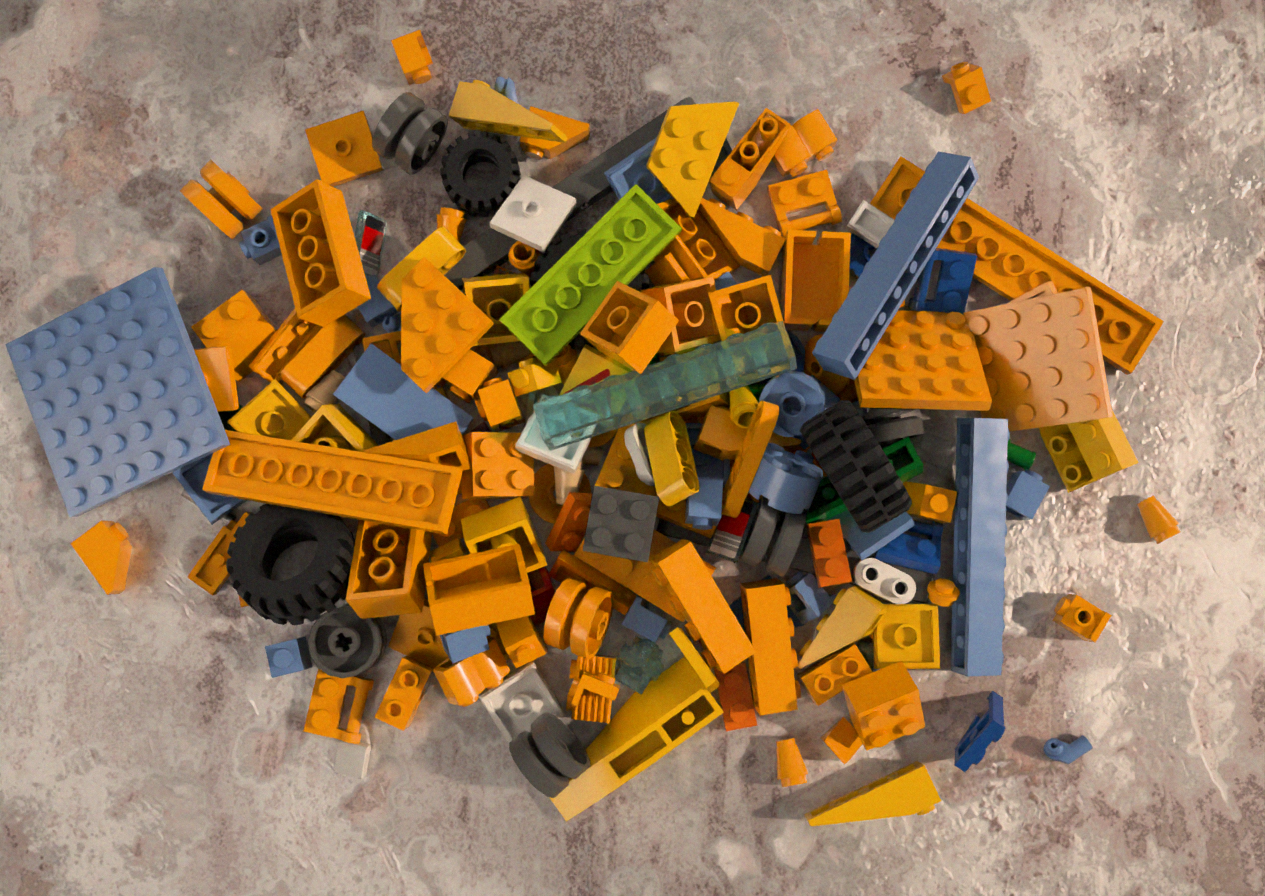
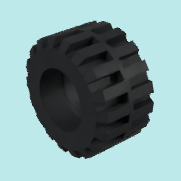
M481 131L480 136L477 137L474 132L467 133L469 138L463 140L460 136L455 139L457 143L455 147L451 144L447 147L448 156L442 157L441 163L443 168H440V175L449 198L456 204L459 210H467L468 214L474 217L476 213H480L481 217L484 218L489 217L488 212L497 213L521 179V172L514 151H511V147L506 141L502 143L500 137L493 134L492 138H489L488 132ZM478 162L494 164L499 168V174L490 186L477 189L464 183V176L472 165Z

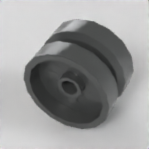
M405 92L388 107L381 117L372 138V148L386 159L395 158L397 167L409 175L416 174L430 161L440 146L447 130L448 119L434 108L425 110L423 100L411 92Z
M859 401L852 403L864 422H871V425H867V427L881 447L892 445L907 437L910 439L925 434L922 418L917 416L901 418L902 414L916 409L864 408L859 406Z
M762 496L747 530L739 561L756 567L760 564L768 550L765 561L766 571L783 577L800 544L807 512L804 509L802 514L783 512L778 522L780 510L768 506L770 499Z
M351 606L338 607L330 613L325 612L322 614L321 618L317 619L311 627L308 639L310 656L316 666L326 674L339 678L357 676L377 665L385 653L387 644L386 628L380 617L361 619ZM351 636L353 643L347 645L345 639Z
M548 712L543 713L531 723V732L524 730L509 743L511 756L521 773L538 791L547 797L555 798L569 785V778H578L590 767V759L579 739L559 718Z

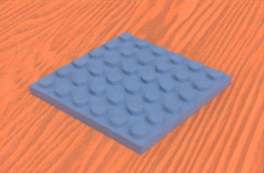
M154 267L5 344L69 517H78L230 445L163 268Z

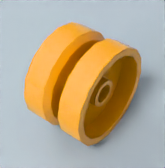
M210 159L200 170V174L212 188L208 191L198 181L190 180L180 192L233 240L243 229V226L231 212L236 209L246 219L252 220L263 208L248 195L250 192L229 172L225 173Z
M571 578L565 579L557 588L546 615L543 635L545 644L561 650H565L570 646L573 654L587 659L593 658L600 649L610 625L614 604L613 593L599 587H593L588 591L585 583Z

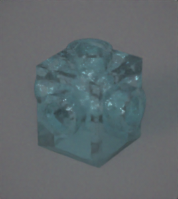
M638 636L634 637L630 645L624 643L616 658L619 661L614 676L616 681L642 694L650 680L656 681L664 668V664L661 663L663 650L659 649L658 645L653 641L641 639Z

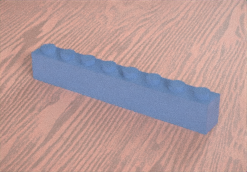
M938 151L932 162L926 167L924 175L917 186L911 191L909 199L902 210L896 215L894 223L885 237L881 239L870 261L864 266L862 274L855 285L849 290L847 298L838 312L834 314L825 333L817 341L812 353L823 370L854 380L857 378L978 181L979 175L971 157Z
M957 418L955 480L957 496L954 518L953 583L959 589L960 595L958 600L954 601L952 605L951 671L967 677L1001 675L1004 661L1002 634L1005 628L1003 601L1005 599L1004 569L1006 567L1005 537L1007 535L1005 521L1006 505L1008 502L1006 483L1009 470L1007 445L1010 437L1008 419Z

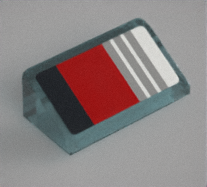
M360 210L354 237L365 276L369 275L371 277L375 274L378 278L388 223L376 215Z
M745 498L741 511L736 518L721 514V520L714 530L705 553L735 564L738 563L759 503Z

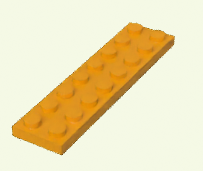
M225 430L230 445L212 454L202 488L203 491L209 494L447 535L463 471L459 467Z

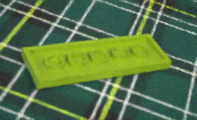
M635 184L499 319L500 322L547 366L583 330L615 283L619 281L628 285L682 231V228Z

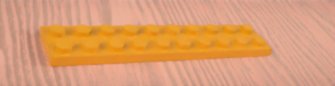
M900 156L870 204L895 219L925 171ZM968 198L936 247L975 253L977 260L973 278L1009 301L1050 281L1053 282L1058 293L1091 287L1103 360L1127 375L1134 371L1164 322Z

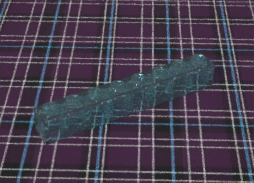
M783 321L765 323L756 330L744 334H733L724 341L715 344H703L694 351L682 355H670L664 361L647 365L642 374L633 370L622 375H611L602 382L590 386H578L572 392L560 396H548L541 402L533 404L541 437L548 449L552 451L797 369L796 357Z

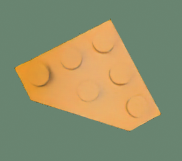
M425 257L402 279L401 370L425 393H428L494 323Z

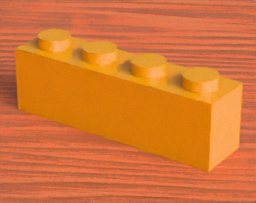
M681 539L650 559L655 567L651 570L654 578L661 587L666 585L671 594L668 597L669 603L678 615L680 613L684 615L688 622L684 627L694 642L699 640L704 649L700 654L710 669L715 667L720 672L726 673L756 653L691 541Z
M777 578L740 583L745 634L756 653L748 657L754 708L760 716L798 710L797 699L801 698L799 681L794 678L793 668H797L798 660L795 649H791L790 637L794 636V625L792 618H788L787 606L791 605L789 588L784 586V583Z

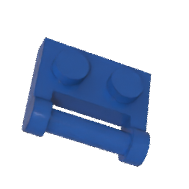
M936 248L917 278L914 296L910 298L908 308L914 311L959 312L963 314L966 308L977 255L975 253ZM934 260H942L933 300L926 299Z
M913 520L915 525L907 531L926 535L928 539L902 533L877 550L874 555V559L881 562L937 574L941 565L943 523L933 521L932 524Z

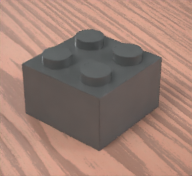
M594 486L583 551L648 562L659 497Z

